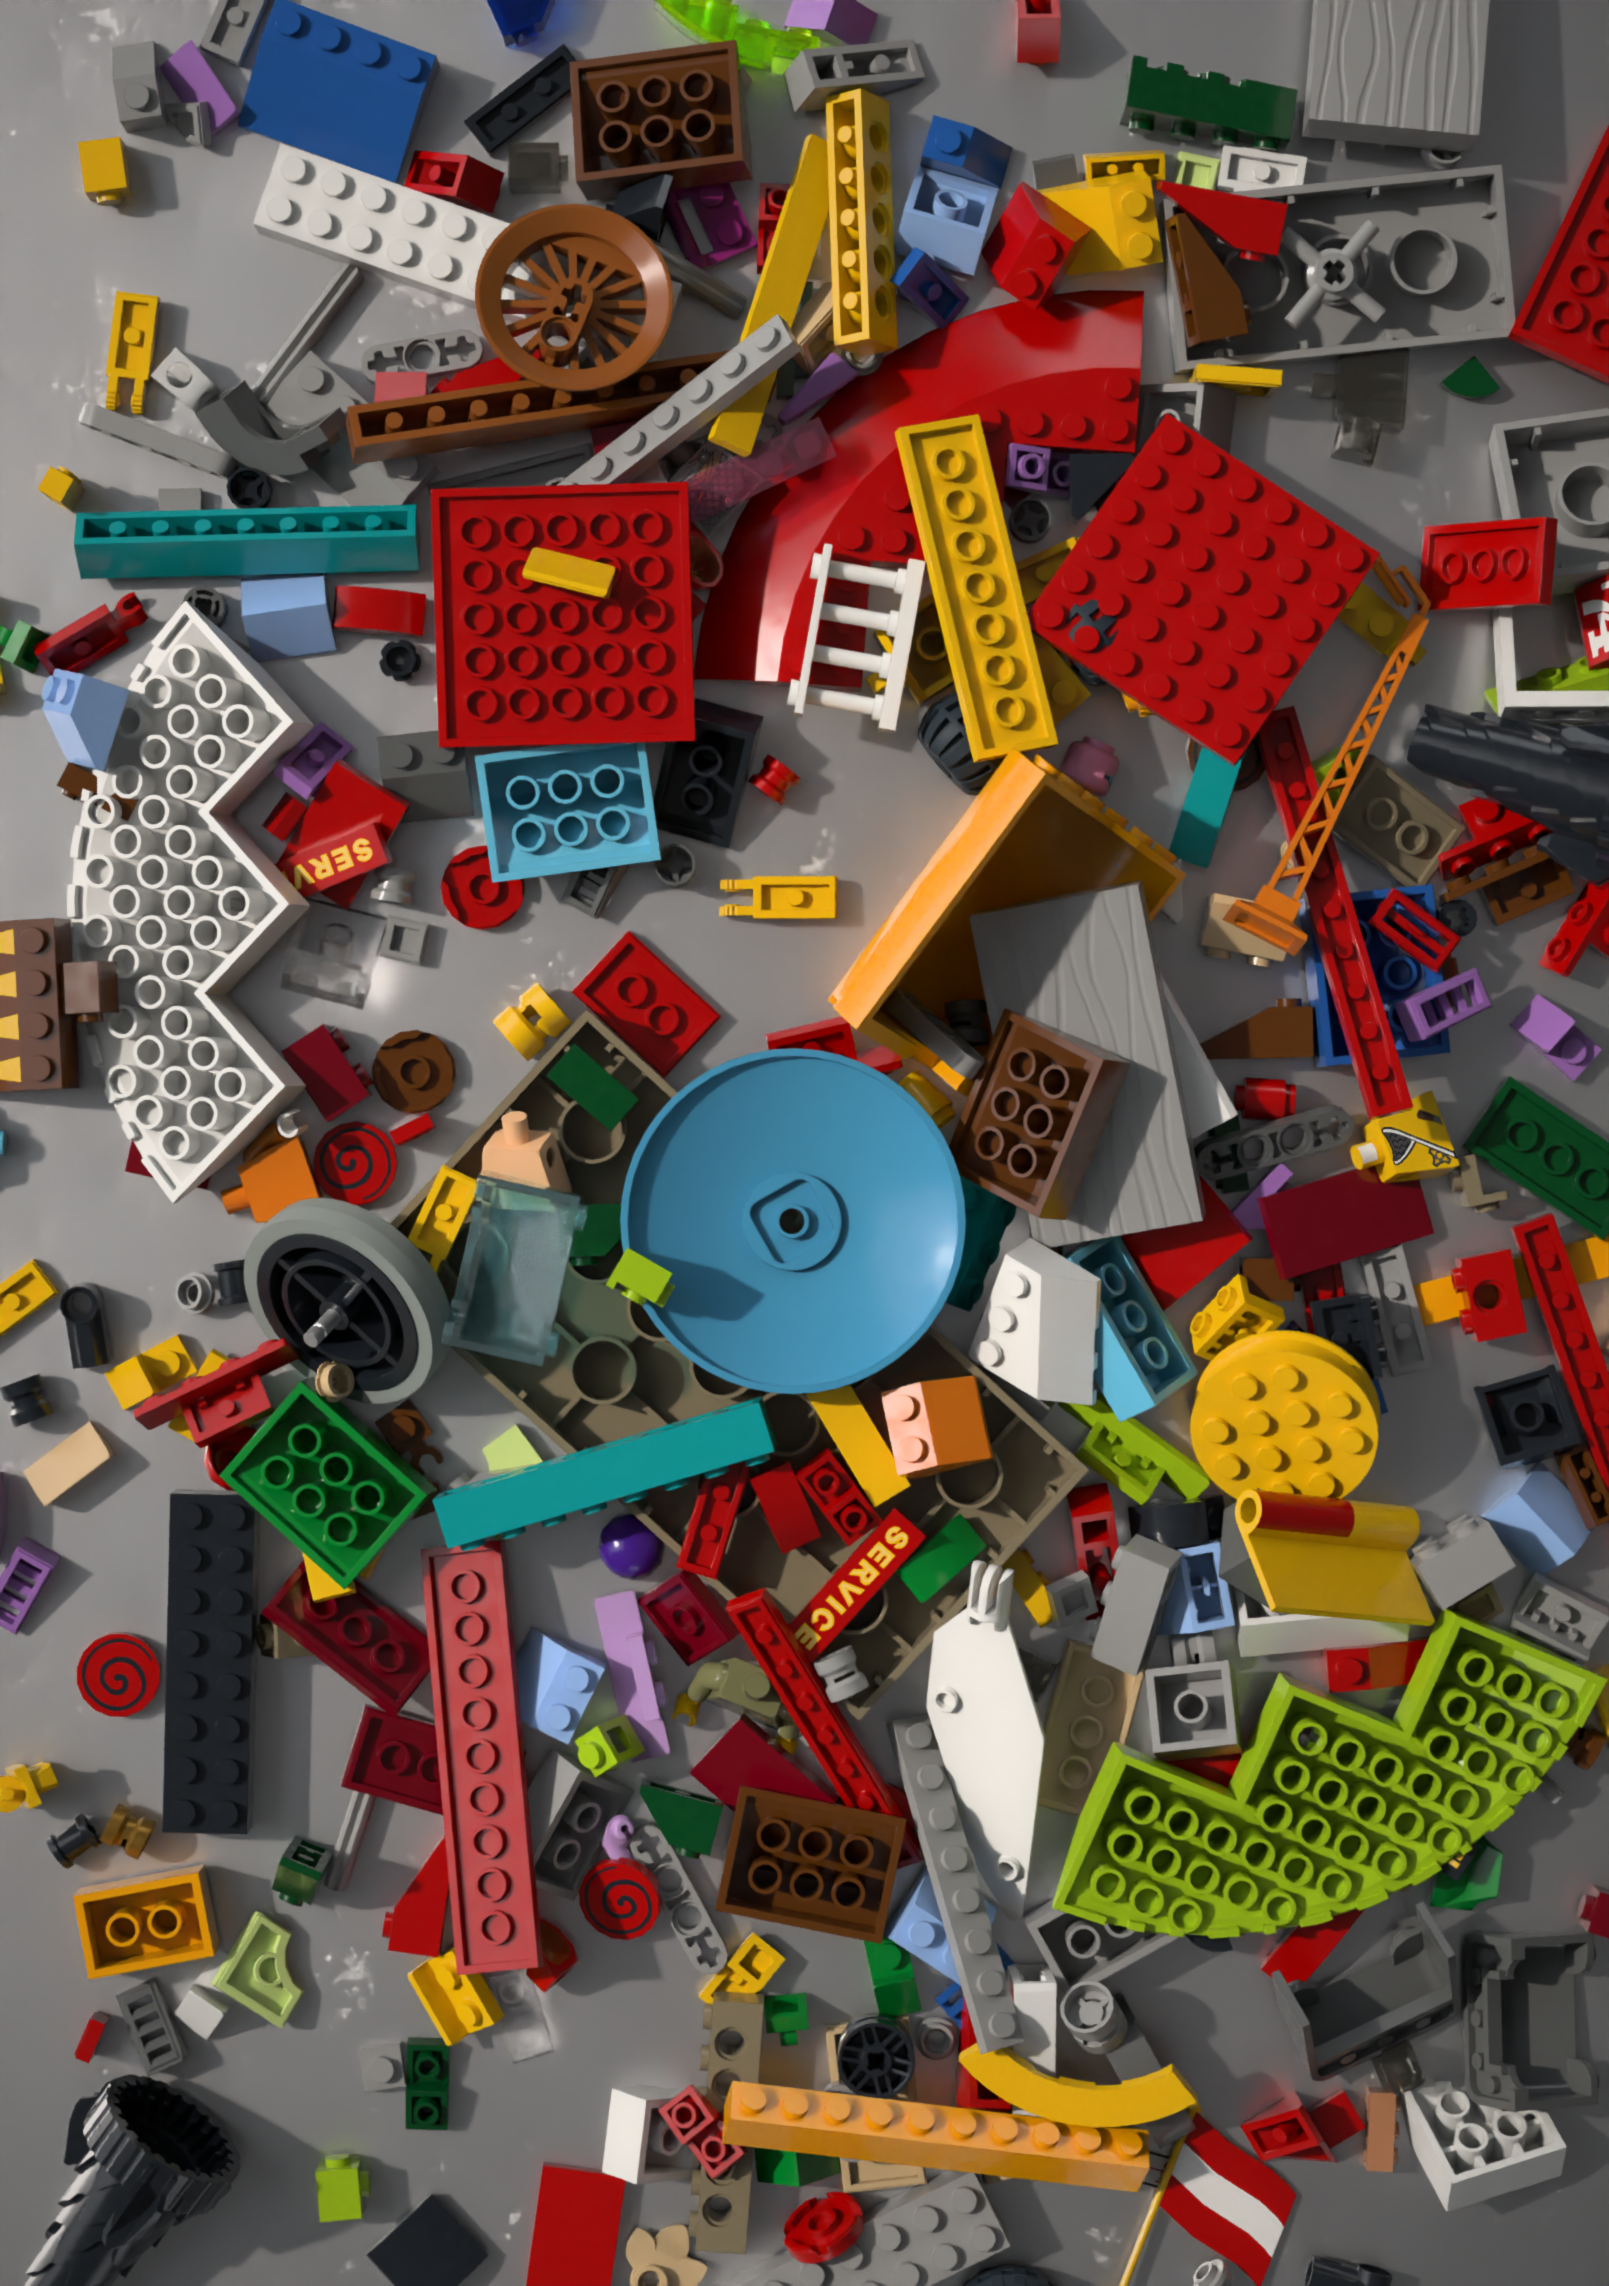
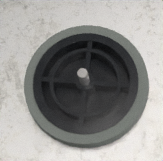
M311 1198L297 1201L269 1219L255 1236L247 1250L244 1261V1284L252 1312L269 1340L286 1338L296 1349L299 1358L290 1364L307 1378L313 1377L315 1379L317 1369L322 1363L336 1361L346 1364L354 1375V1388L345 1398L372 1404L391 1403L402 1400L416 1392L433 1377L446 1358L451 1346L453 1323L450 1305L439 1278L426 1258L408 1238L394 1226L372 1212L348 1202L329 1198Z

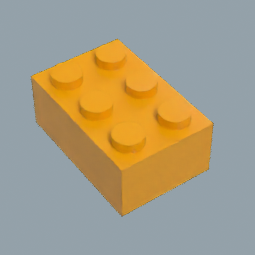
M205 1864L81 1887L73 1896L89 1980L211 1957L220 1948Z

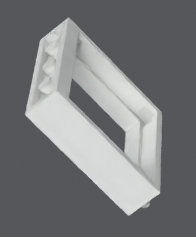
M1512 608L1492 609L1498 716L1517 721L1520 715L1547 723H1560V721L1567 723H1600L1609 721V691H1517Z

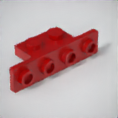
M1475 798L1458 806L1459 815L1473 840L1438 855L1440 875L1443 881H1448L1471 874L1480 866L1492 861L1509 858L1515 851L1531 844L1537 845L1539 838L1554 833V831L1541 823L1510 811L1505 806Z
M1609 881L1600 886L1587 883L1576 903L1570 908L1568 916L1555 937L1547 945L1546 951L1539 961L1540 966L1566 978L1571 974L1588 945L1609 959Z
M842 1016L765 1034L769 1050L797 1048L839 1054L859 1061L884 1075H888L894 1070L903 1067L901 1056L883 1045L856 1052L850 1023Z
M286 1338L266 1341L257 1348V1351L245 1357L229 1359L223 1362L218 1370L205 1376L189 1378L182 1383L180 1388L166 1395L159 1394L148 1398L143 1403V1406L133 1410L135 1419L147 1430H152L184 1414L194 1443L201 1449L272 1415L276 1409L262 1376L297 1360L299 1355Z

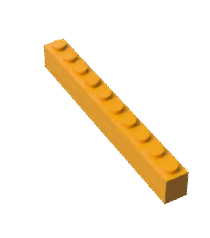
M732 2081L724 2104L722 2144L1138 2192L1149 2170L1148 2130L1125 2127L1070 2125L1041 2117Z

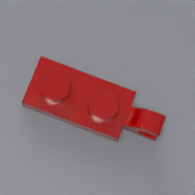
M132 592L122 597L112 612H110L106 604H103L33 646V650L50 675L53 676L54 669L77 673L129 642L125 631L141 625L149 617L142 608L143 605L136 594Z

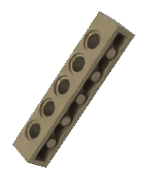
M714 1991L713 2004L705 2003L703 2029H711L710 2045H702L700 2070L708 2071L707 2087L699 2086L698 2090L720 2115L724 2112V2104L730 2089L724 2088L718 2083L717 2078L721 2074L731 2072L739 2077L740 2082L758 2084L764 1994ZM726 2031H736L742 2035L743 2041L738 2046L728 2047L721 2042V2035ZM745 2146L749 2153L718 2178L711 2179L702 2164L701 2170L693 2169L691 2195H699L698 2211L690 2210L688 2236L696 2237L695 2251L746 2254L754 2147ZM716 2197H723L730 2202L731 2207L724 2212H715L709 2207L708 2203Z

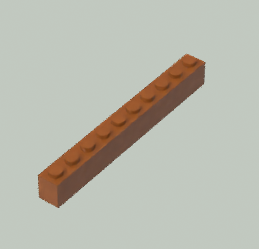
M730 350L647 362L646 365L627 379L614 385L591 391H562L544 387L529 380L348 406L346 428L353 464L557 435L640 421ZM775 380L767 403H770L773 391L775 389Z

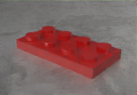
M1535 517L1425 526L1420 587L1431 602L1428 612L1550 606L1558 519ZM1418 602V611H1421L1422 606Z

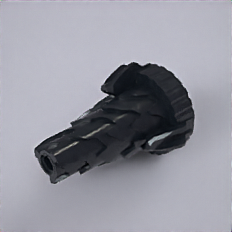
M1425 704L1423 717L1420 719L1412 743L1409 745L1407 755L1409 763L1427 775L1442 779L1459 787L1470 789L1469 795L1474 798L1505 806L1514 813L1541 823L1554 831V833L1539 838L1537 851L1546 853L1553 861L1590 884L1600 886L1609 881V721L1586 725H1575L1560 721L1558 726L1520 715L1518 720L1514 721L1484 712H1471L1467 715L1431 704Z
M128 2074L106 2082L101 2091L95 2092L93 2096L81 2097L76 2103L69 2121L65 2150L62 2156L63 2162L66 2165L77 2164L73 2170L78 2172V2175L58 2201L62 2209L45 2232L47 2241L26 2271V2274L30 2275V2277L23 2286H112L119 2275L124 2278L127 2277L140 2257L151 2245L155 2248L171 2226H177L198 2214L204 2215L212 2210L219 2200L229 2192L231 2184L237 2177L241 2167L239 2152L223 2125L219 2124L216 2118L209 2111H206L201 2104L189 2098L182 2091L172 2088L162 2081H156L146 2076L140 2077Z

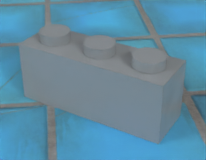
M1136 1534L1126 1546L1120 1545L1111 1564V1568L1116 1570L1114 1580L1107 1583L1100 1600V1604L1104 1605L1105 1609L1102 1617L1098 1616L1089 1635V1640L1094 1641L1090 1654L1091 1658L1135 1677L1139 1674L1150 1659L1183 1555L1182 1552L1139 1534Z

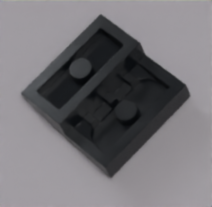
M428 2194L399 2224H395L365 2254L393 2286H458L489 2256L433 2194Z

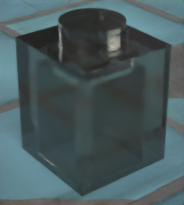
M559 142L508 143V186L511 194H561V181H569V156L561 155Z

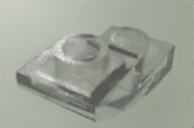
M527 1968L517 1969L487 1979L490 1991L505 2015L500 2021L511 2061L514 2064L554 2052L534 1982L526 1975Z

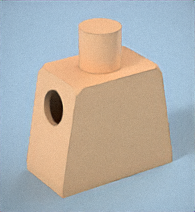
M514 1111L503 1115L501 1118L503 1129L495 1131L482 1152V1208L558 1212L560 1206L565 1203L572 1193V1187L554 1134L550 1131L529 1130L527 1114L524 1112Z

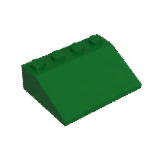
M313 1377L298 1383L219 1475L220 1478L344 1590L409 1523L437 1490L340 1401L332 1403L328 1402L325 1396H320L316 1390Z

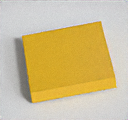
M1197 364L1189 375V383L1203 384L1205 382L1237 392L1236 395L1270 398L1282 385L1283 370Z

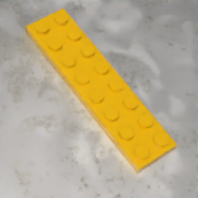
M975 414L900 427L894 433L973 762L1006 757L1012 748H1015L1022 754L1053 748L1059 743L980 416Z

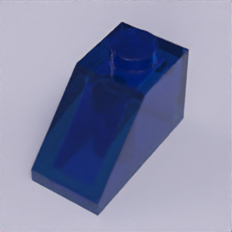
M485 0L505 47L515 44L516 47H522L535 41L539 37L537 33L545 29L556 1Z

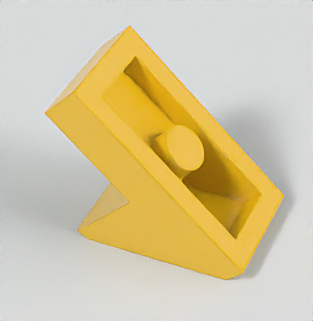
M178 1334L134 1356L104 1374L121 1407L125 1410L199 1370L181 1335Z

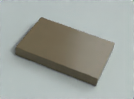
M1368 754L1331 831L1403 887L1428 884L1439 868L1438 855L1452 849L1467 827L1378 757Z

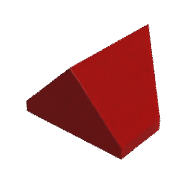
M1296 2091L1240 2125L1261 2162L1273 2158L1338 2163Z

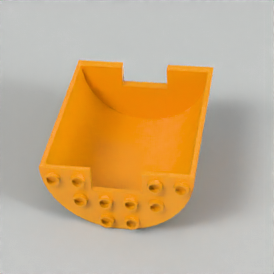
M1012 748L827 1000L834 1005L833 1008L856 1030L905 1060L909 1057L914 1058L932 1069L956 1091L969 1097L978 1072L973 1079H968L958 1074L885 1009V1003L896 988H901L915 996L950 1027L949 1020L945 1017L944 1004L946 1002L965 999L986 1001L969 918L975 911L1142 880L1151 923L1186 874L1173 865L1178 857L1158 842L1153 848H1150L1155 842L1152 838L1135 826L1130 832L1126 830L1125 827L1129 821L1112 808L1108 807L1103 813L1102 810L1106 804L1087 790H1084L1081 785L1062 771L1059 772L1056 767L1038 754L1031 760L1015 748ZM988 1009L986 1016L983 1018V1027L988 1030L989 1043L984 1046L972 1047L983 1058L993 1038Z

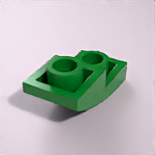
M960 1513L950 1519L928 1542L918 1547L901 1564L896 1573L922 1604L957 1575L987 1545Z

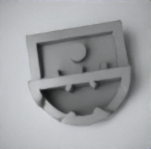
M1536 1572L1512 1611L1510 1633L1583 1666L1590 1658L1591 1647L1609 1621V1609Z

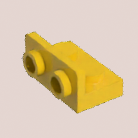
M1237 1274L1192 1319L1190 1333L1194 1354L1211 1361L1227 1346L1242 1338L1261 1332L1275 1331L1285 1321L1283 1307L1250 1294L1246 1277Z
M455 1947L440 1952L438 1958H428L408 1973L410 1983L445 2044L449 2047L457 2044L470 2033L494 2025L505 2016L481 1973L457 1975Z

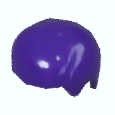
M628 1513L613 1518L602 1529L598 1549L604 1564L612 1573L621 1578L638 1580L650 1576L662 1564L665 1543L635 1515Z

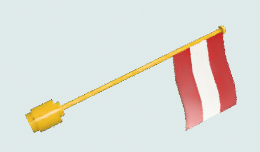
M1197 2102L1187 2107L1188 2113L1197 2129L1175 2142L1119 2286L1129 2285L1159 2206L1192 2237L1236 2264L1253 2280L1256 2286L1262 2285L1295 2201L1296 2194L1271 2168L1225 2139L1199 2114L1201 2113V2106Z

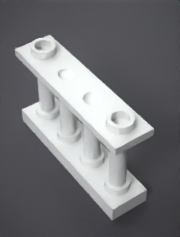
M824 543L823 553H814L810 578L818 580L800 681L791 679L787 705L795 706L794 716L801 718L805 703L872 715L871 720L879 721L878 731L895 734L926 561L909 558L907 569L898 568V572L830 560L833 545ZM827 577L892 588L895 594L902 595L899 611L891 610L890 614L825 603L823 598ZM822 619L887 631V636L894 637L892 653L883 652V656L817 645L815 643L819 621ZM812 661L879 673V678L887 679L884 696L876 694L875 698L809 687Z

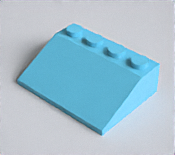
M645 742L562 744L475 756L492 883L661 860Z

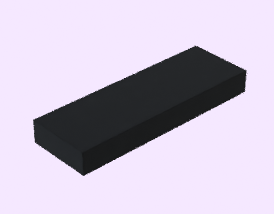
M564 44L464 120L466 127L490 158L571 96L569 62L577 60Z

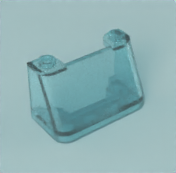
M483 1170L478 1174L474 1196H476L478 1203L472 1208V1220L456 1292L451 1302V1308H454V1310L451 1309L449 1320L445 1322L441 1343L543 1366L547 1356L555 1357L560 1332L553 1331L574 1233L575 1230L583 1231L588 1206L581 1205V1195L509 1175Z

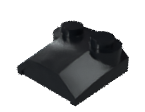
M1554 1364L1548 1365V1367L1539 1371L1487 1386L1473 1387L1490 1442V1453L1497 1463L1499 1470L1519 1468L1550 1459L1580 1446L1581 1440Z

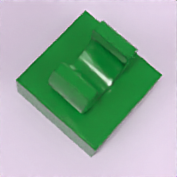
M19 619L13 631L0 625V644L5 646L0 658L33 674L40 661L33 650V646L50 637V635Z
M806 1992L764 1997L767 2034L780 2032L781 2046L798 2045L797 2031L809 2029Z

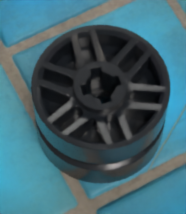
M878 2012L860 2015L846 2025L839 2037L837 2044L839 2073L845 2085L858 2096L887 2099L901 2092L911 2080L915 2068L912 2039L906 2027L893 2016ZM870 2052L873 2054L883 2052V2059L872 2058L869 2060L868 2054Z

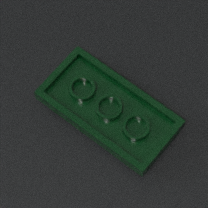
M1507 1077L1461 1147L1469 1153L1475 1154V1157L1603 1241L1609 1233V1142L1512 1077Z

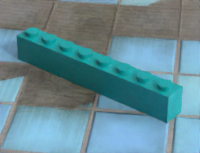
M416 504L76 513L74 548L81 579L419 571L420 532Z
M763 1396L443 1491L438 1493L432 1501L447 1548L460 1545L461 1551H468L485 1545L486 1537L501 1534L502 1539H508L526 1532V1525L541 1521L542 1527L552 1526L567 1520L566 1514L581 1509L583 1515L596 1513L607 1508V1501L622 1497L624 1503H629L648 1496L647 1489L663 1485L664 1491H669L685 1486L689 1483L687 1477L704 1473L705 1479L729 1472L728 1465L744 1461L747 1467L770 1460L769 1453L775 1452L778 1444Z

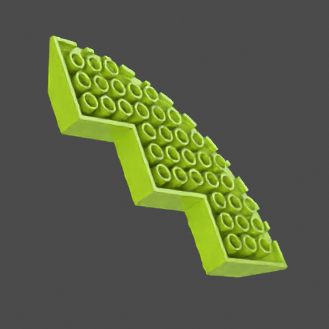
M1448 1607L1442 1610L1393 1720L1279 1673L1228 1788L1113 1741L1078 1819L1052 1908L1105 1925V1923L1117 1925L1142 1933L1149 1931L1176 1937L1201 1935L1214 1939L1240 1937V1934L1264 1932L1267 1935L1277 1933L1276 1930L1298 1925L1302 1928L1322 1924L1333 1920V1916L1354 1909L1360 1911L1389 1899L1388 1895L1410 1884L1415 1886L1442 1870V1865L1460 1853L1465 1855L1471 1851V1846L1489 1830L1493 1832L1515 1813L1513 1809L1530 1791L1533 1793L1543 1782L1541 1778L1548 1772L1556 1760L1559 1762L1568 1749L1566 1745L1577 1729L1584 1726L1608 1679L1518 1635ZM1310 1727L1312 1729L1309 1735L1302 1733L1299 1737L1300 1732L1304 1728Z

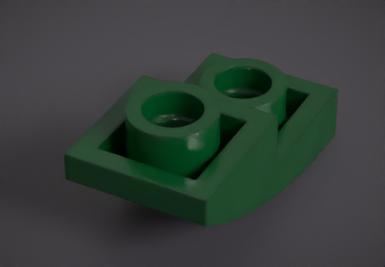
M408 2037L406 2129L448 2130L450 2047L445 2044L443 2038Z

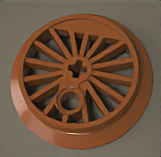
M559 204L544 207L520 217L494 239L487 249L478 270L475 285V305L478 321L488 344L495 354L514 372L529 381L551 389L574 392L602 389L627 379L646 365L661 346L670 325L673 311V289L668 268L660 251L652 240L635 224L614 212L600 207L584 204ZM542 250L555 281L530 256ZM555 253L569 258L568 279ZM577 261L585 264L580 278H577ZM520 266L542 287L512 276V273ZM594 269L601 270L602 272L589 283ZM614 276L624 279L621 282L603 288ZM504 288L534 300H508L501 298ZM638 289H641L644 299L612 300ZM573 300L578 301L572 311L571 319L566 317L567 306H570ZM503 314H535L509 325L505 324ZM614 315H645L643 326H639ZM540 328L522 348L514 339V337ZM606 328L635 340L629 348H626ZM593 335L617 357L605 363ZM552 336H562L568 343L557 347L551 345L547 340ZM581 338L595 366L593 368L579 369V342ZM537 349L543 362L531 356ZM570 363V369L558 368Z

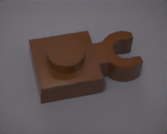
M411 1398L374 1422L395 1452L399 1455L406 1451L410 1452L412 1455L411 1466L422 1476L426 1474L425 1469L420 1463L423 1455H432L438 1464L444 1462L441 1450L436 1446L428 1445L424 1440L434 1431Z

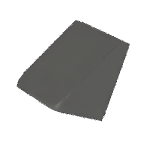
M1074 153L1032 161L1035 190L1078 182Z

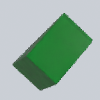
M754 2147L758 2182L802 2187L841 2173L840 2157Z

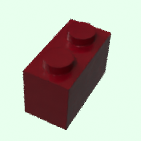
M322 1024L282 1050L281 1053L292 1070L305 1083V1090L326 1122L331 1123L371 1097L373 1094L368 1087L374 1082L362 1063L359 1062L354 1066L345 1053L351 1047L339 1028L336 1027L330 1030L327 1024Z

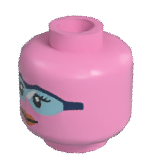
M1084 736L1083 741H1074L1070 744L1059 772L1062 771L1095 797H1104L1110 790L1120 763L1117 757L1113 755L1115 748L1097 739Z

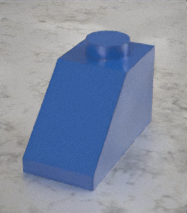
M933 115L920 166L1001 190L1013 147L976 127Z

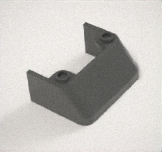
M1424 1902L1416 1904L1418 1926L1405 1927L1394 1935L1393 1942L1389 1948V1957L1320 1990H1317L1314 1983L1310 1981L1294 1980L1287 1984L1280 1970L1272 1973L1278 2008L1312 2080L1324 2081L1447 2023L1460 2011L1461 1999L1456 1955Z

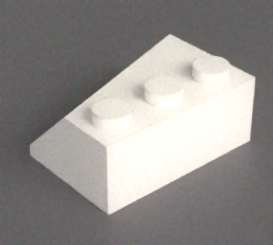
M1031 1237L1005 1255L967 1357L1037 1400L1093 1406L1097 1399V1389L1093 1388L1094 1370L1098 1368V1353L1095 1352V1330L1099 1328L1101 1279Z
M1437 2081L1435 2086L1413 2087L1412 2082H1397V2091L1400 2096L1411 2146L1446 2212L1562 2176L1567 2146L1546 2109L1514 2112L1478 2105L1468 2096L1466 2086H1452L1451 2081Z

